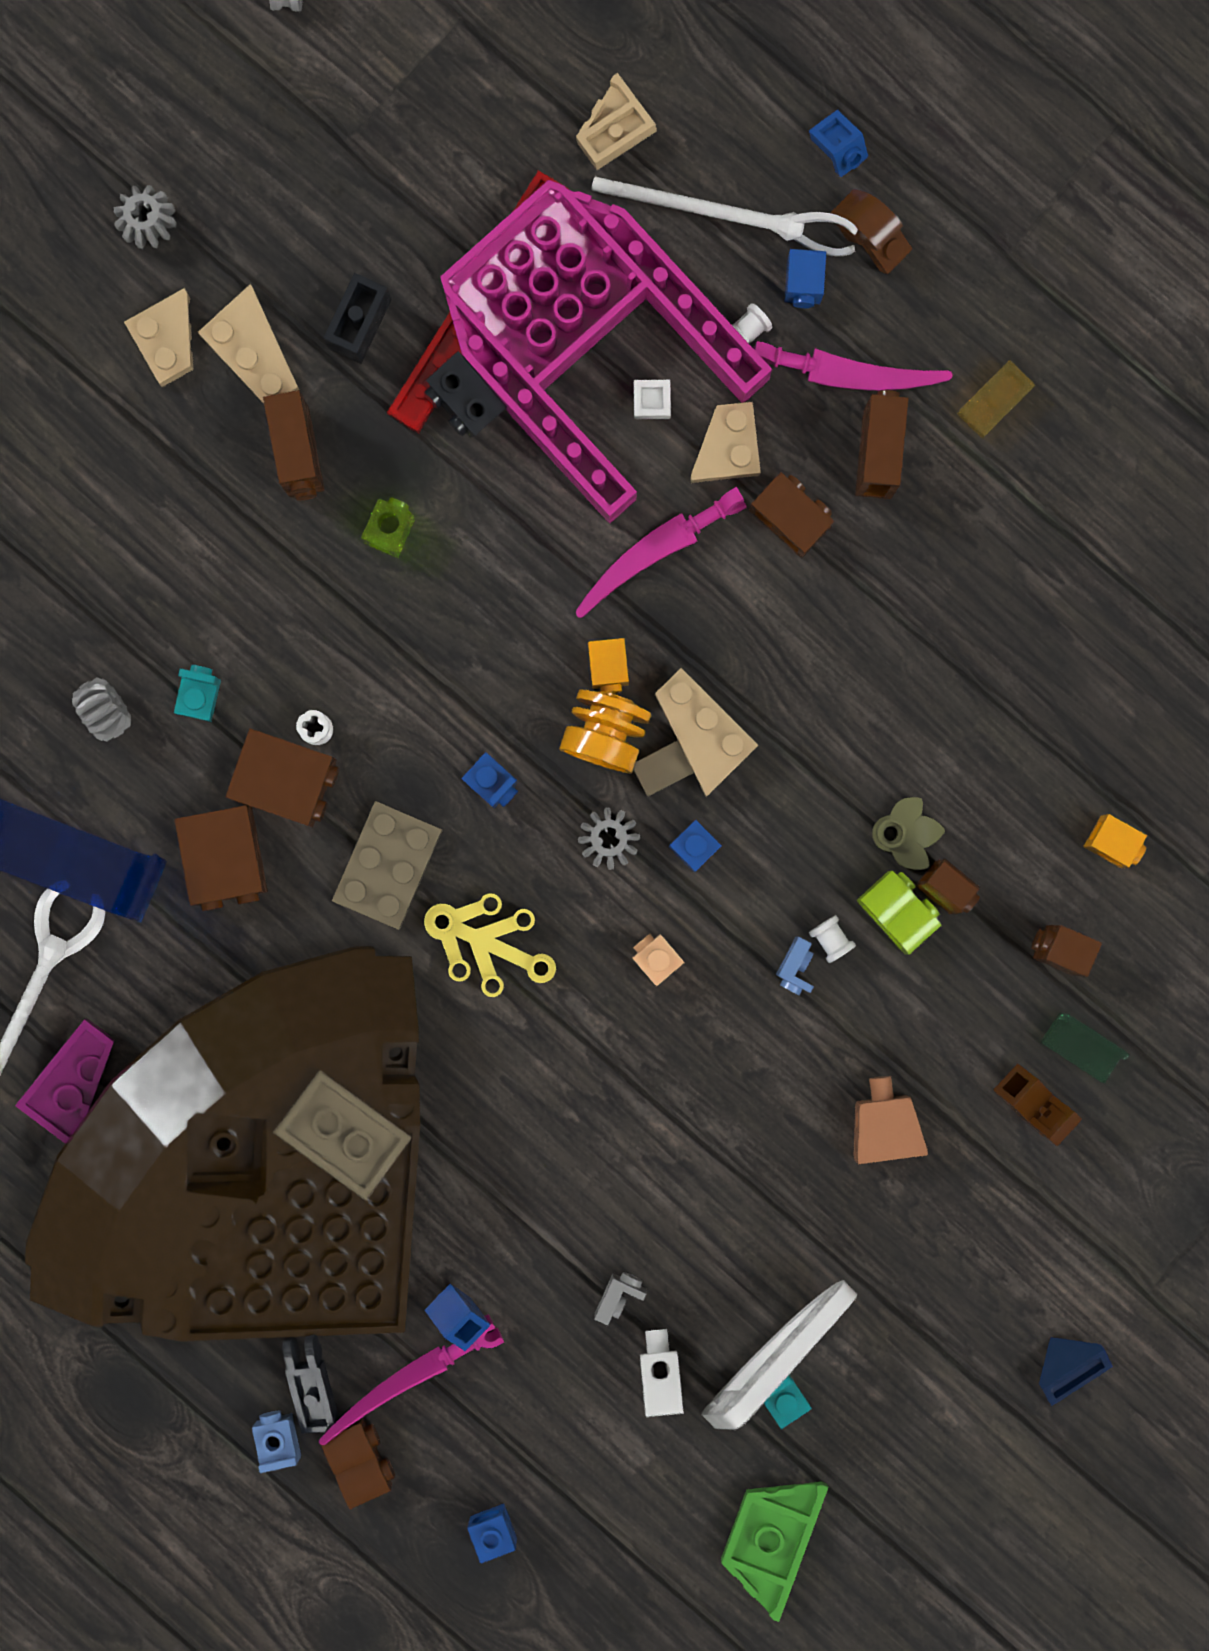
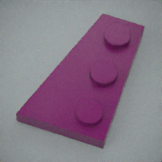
M85 1018L15 1106L66 1144L89 1112L115 1039Z

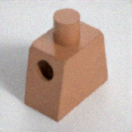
M891 1076L870 1078L872 1099L856 1101L854 1160L858 1164L928 1155L911 1097L907 1095L894 1096Z

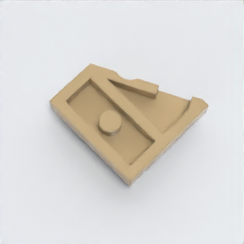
M618 73L613 75L610 80L611 86L602 101H597L592 110L591 118L583 124L576 136L578 145L596 170L657 131L654 121Z
M185 288L124 322L161 387L193 370V356L190 346L192 335L188 306L190 296Z
M753 402L717 405L691 473V483L760 476Z

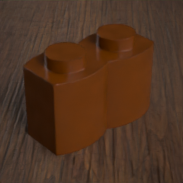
M946 858L935 861L916 884L920 891L950 915L953 913L955 915L961 914L962 912L967 914L980 899V896L977 894L980 886Z
M363 1417L328 1443L321 1445L349 1509L390 1492L392 1488L391 1480L395 1478L388 1457L382 1459L376 1446L380 1445L381 1442L375 1426L372 1423L367 1425Z

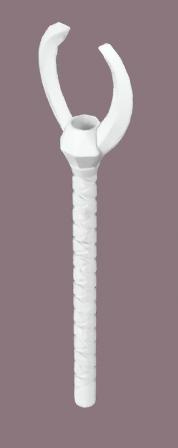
M594 177L592 191L613 196L617 195L622 198L639 200L678 210L682 209V211L704 214L705 216L736 221L765 229L769 228L786 241L794 239L810 250L826 251V255L845 256L855 252L854 245L842 249L830 248L802 235L805 223L817 221L836 223L844 226L854 235L857 233L858 229L853 223L835 214L823 212L796 214L791 212L783 215H770L634 186L632 184H623L622 182Z
M66 880L57 882L47 888L40 896L34 914V928L39 949L38 965L30 979L31 981H29L26 987V992H24L21 998L22 1000H20L12 1016V1021H10L1 1039L0 1075L18 1040L17 1038H19L18 1036H20L28 1019L27 1017H29L28 1015H30L37 1001L38 994H40L44 986L43 984H45L48 978V973L61 960L87 946L100 932L105 919L104 902L100 895H92L93 912L88 924L79 934L68 941L50 934L49 914L54 899L71 885Z

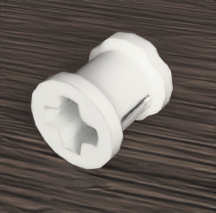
M753 303L747 307L748 312L732 325L749 344L763 331L769 332L772 329V323L769 318Z
M309 710L298 718L296 730L304 741L312 745H322L331 739L333 725L331 720L317 710ZM316 719H318V723L323 726L322 732H316L314 737H312V733L307 730V725L314 724Z
M836 915L809 932L811 937H816L827 953L826 960L828 963L840 958L856 946L853 941H848L838 926L837 922L839 919Z

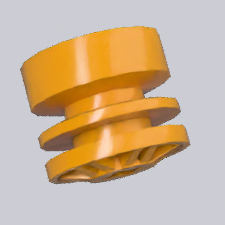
M579 690L576 698L577 701L591 708L589 710L573 707L572 714L585 721L584 728L567 726L559 749L584 761L615 771L632 774L639 749L625 741L627 736H645V730L631 723L634 721L649 724L651 713L640 708L633 701L612 693Z

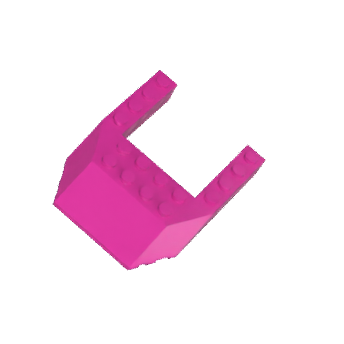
M551 180L544 183L440 276L462 356L507 406L505 409L609 524L636 501L637 491L544 391L645 299L649 301L741 403L746 402L766 384L772 373V368L624 208L592 199L590 195L579 191L573 192L566 189L564 185Z

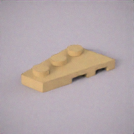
M251 284L198 331L203 340L263 404V397L299 390Z
M682 668L655 693L699 781L700 787L705 797H707L758 744Z

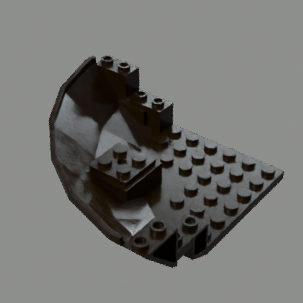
M354 946L263 971L180 1018L115 1076L61 1149L54 1162L25 1245V1264L31 1266L30 1301L90 1326L103 1328L105 1323L140 1322L142 1335L177 1341L303 1337L313 1334L315 1336L404 1333L420 1135V1084L415 1076L419 1028L412 956H375L373 946ZM392 1048H401L399 1055L395 1057L389 1056V1051ZM319 1071L330 1077L411 1137L367 1200H364L274 1134V1131ZM222 1137L229 1138V1146L219 1148L216 1145L218 1139ZM117 1296L128 1297V1299L122 1303L115 1301V1298Z

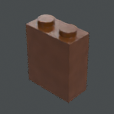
M299 390L263 397L279 484L287 495L295 497V500L302 501L317 497L316 492L325 491L308 404Z
M880 390L877 394L871 395L863 410L855 496L891 499L900 487L909 398L899 397V392Z
M249 728L225 797L313 827L315 821L321 822L326 811L327 801H324L323 798L327 786L333 788L339 773V767L335 766L337 759Z
M239 806L174 819L190 906L201 905L202 911L223 908L224 900L237 898L238 905L259 901L258 894L268 892L253 808L251 806Z

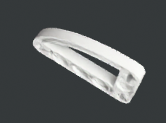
M842 1280L818 1295L785 1324L737 1372L705 1407L702 1416L715 1429H737L742 1426L846 1311L857 1297V1293Z

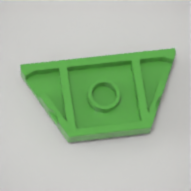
M813 1482L747 1489L721 1557V1563L743 1584L746 1591L758 1600L774 1621H780L828 1490L827 1483Z

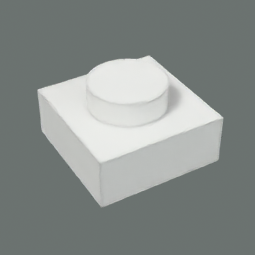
M634 380V419H670V380Z

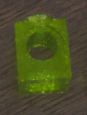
M390 497L388 502L378 498L361 537L364 544L398 558L415 521L412 512L408 511L410 506L395 498ZM388 517H394L399 520L398 529L389 534L382 532L380 526L383 520Z

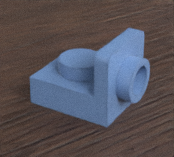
M795 937L776 973L778 977L783 979L780 986L797 995H800L802 990L811 993L814 987L795 977L798 970L801 972L806 970L813 956V953L808 951L812 943L800 937Z

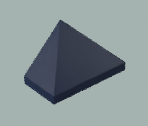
M1050 1337L1039 1385L1048 1402L1053 1406L1112 1368L1113 1365L1101 1344Z

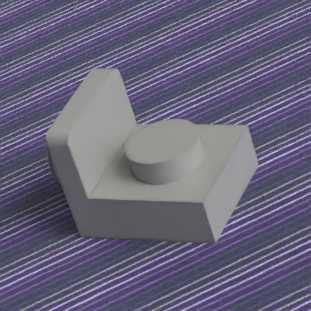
M623 1272L621 1276L613 1273L595 1311L594 1319L605 1325L609 1324L612 1316L618 1319L627 1298L622 1296L623 1292L644 1301L647 1293L646 1288L641 1286L643 1281L626 1272Z

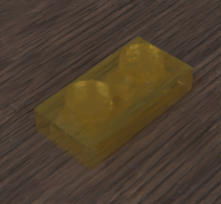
M1009 360L957 414L983 439L1035 387V384Z

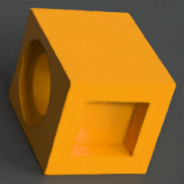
M625 639L588 642L592 688H600V691L612 694L622 692V686L629 685Z
M1106 814L1100 816L1083 847L1119 868H1130L1131 864L1137 865L1146 851V846L1143 843L1147 835L1114 816Z

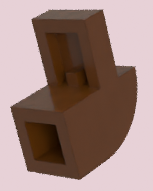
M853 189L830 213L847 219L857 227L858 231L854 235L844 226L836 224L848 241L864 247L882 273L889 274L912 250V247L900 231L903 226L901 221L883 202L867 192Z
M1019 1064L993 1089L1029 1126L1042 1137H1046L1055 1146H1058L1082 1120L1075 1111L1055 1097L1038 1078Z

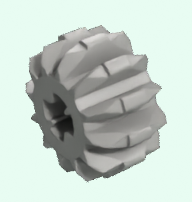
M147 185L143 193H141L137 186H132L133 196L129 198L125 194H120V200L124 206L114 207V213L119 217L114 223L118 231H123L122 237L127 243L135 240L136 246L143 249L147 240H149L152 247L157 248L158 237L161 236L165 240L170 238L165 228L176 227V221L171 217L175 213V208L172 203H167L168 197L163 191L155 194L153 187ZM148 212V220L141 222L143 220L142 214Z
M95 678L92 681H87L79 686L80 689L73 693L72 704L76 708V713L89 732L93 733L97 739L107 742L113 737L120 736L124 733L125 729L131 726V715L127 711V706L123 703L121 696L117 694L114 687H111L106 680Z
M610 808L604 809V821L600 820L596 812H592L590 816L596 826L592 827L584 822L581 824V828L591 833V837H579L578 843H592V847L584 850L582 855L586 858L596 851L598 855L593 862L595 867H599L603 857H608L607 868L608 870H613V857L615 856L625 866L628 864V861L622 854V851L625 850L633 855H636L638 851L635 847L628 845L627 841L640 840V834L627 835L626 832L632 829L636 822L630 820L622 826L620 823L625 816V812L622 810L618 812L615 821L611 820ZM608 829L616 831L615 838L619 840V844L616 847H613L612 844L610 845L611 849L602 847L603 840L599 837V834L603 830L608 833Z

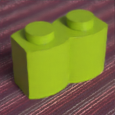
M888 871L860 896L857 902L882 928L904 954L910 955L941 926L940 922L936 919L940 913L927 899L921 902L915 896L912 890L916 887L903 872L896 874L894 871Z

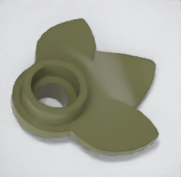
M917 797L904 798L897 802L890 815L880 818L872 830V838L878 848L891 852L899 865L913 870L929 867L928 856L924 848L934 844L945 833V829L937 821L927 816H921L923 801L922 798ZM887 827H892L896 831V837L892 841L884 837V830Z

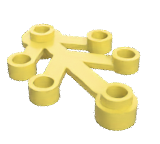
M489 893L484 895L480 901L458 909L448 904H437L431 907L425 915L424 925L430 936L442 941L450 963L448 969L449 976L453 980L458 982L464 981L471 974L469 963L462 959L456 937L470 943L483 979L482 991L489 997L500 995L504 989L503 980L497 976L489 952L526 969L529 977L537 983L548 982L554 977L556 964L549 955L537 954L531 956L495 939L516 930L527 931L531 929L535 923V917L530 910L520 909L512 917L479 929H474L462 922L484 913L486 915L499 913L502 908V901L499 896ZM490 897L495 898L498 902L497 909L492 912L487 911L484 907L485 900ZM527 913L531 917V922L527 927L518 925L517 917L519 914ZM439 915H446L448 917L449 925L447 928L440 929L437 927L436 918ZM539 961H543L548 965V972L543 976L536 974L534 970L535 964ZM461 963L465 965L467 972L464 977L459 978L454 975L453 968L456 964ZM489 979H495L499 982L500 988L496 993L487 991L486 983Z

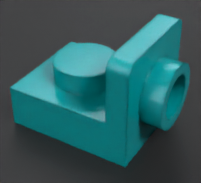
M191 665L190 671L185 669L179 670L178 676L182 679L174 714L212 722L221 683L219 678L212 676V669Z
M790 1374L764 1401L765 1406L781 1429L812 1409Z

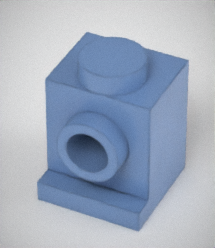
M278 1410L260 1415V1420L256 1421L252 1427L259 1460V1472L263 1473L297 1465L301 1458L293 1414L282 1415L281 1411ZM268 1437H277L280 1441V1446L271 1447L268 1443Z

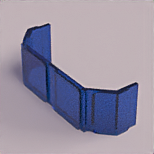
M0 799V871L114 915L139 923L142 922L167 863L165 859L155 853L150 856L130 850Z

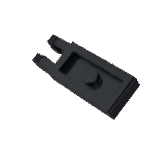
M315 1334L306 1336L304 1348L307 1361L301 1362L297 1338L286 1337L282 1345L286 1363L285 1373L301 1433L327 1432L339 1420L325 1362L321 1360L322 1348L318 1336H315Z

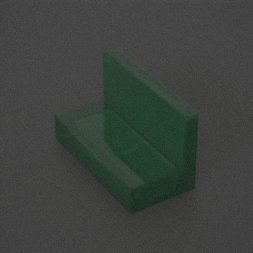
M1065 1013L1058 1014L1040 1042L1103 1084H1105L1119 1060L1126 1061L1130 1056L1129 1053Z

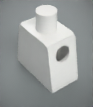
M667 1329L645 1331L647 1353L640 1354L646 1417L683 1413L678 1355L676 1350L669 1351ZM658 1361L666 1363L667 1375L665 1377L657 1378L654 1376V1363Z

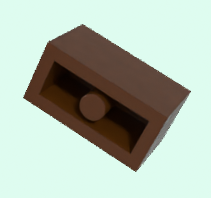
M780 472L751 503L749 511L802 559L832 527L834 520L830 517L832 512L820 500L816 499L813 502L803 493L806 488L797 478L792 475L786 477Z
M1046 925L1045 929H1039L1034 937L1031 949L1035 950L1032 958L1072 976L1088 977L1102 943L1062 925Z

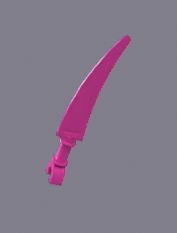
M759 341L753 347L768 365L772 364L774 367L782 365L802 370L803 374H806L808 371V382L831 387L873 391L898 390L933 385L952 378L950 371H922L882 367L846 359L818 349H814L813 357H810L809 353L806 356L782 351V347L775 348L770 344Z
M735 487L728 491L719 501L715 500L713 506L692 517V515H689V520L687 521L682 513L631 547L604 573L576 610L577 617H584L601 600L637 573L666 556L698 542L694 535L695 532L700 534V529L719 518L726 519L727 515L736 514L747 508L738 488Z
M486 1315L485 1318L491 1325L466 1351H463L454 1344L449 1347L444 1345L442 1349L437 1347L411 1362L379 1384L346 1412L320 1438V1445H325L350 1425L395 1396L448 1370L447 1365H454V1360L474 1349L479 1351L481 1347L494 1348L504 1343L502 1334L498 1328L495 1329L490 1315Z

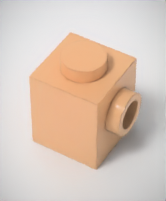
M648 934L633 947L637 954L632 958L656 986L685 963L661 934L656 938Z

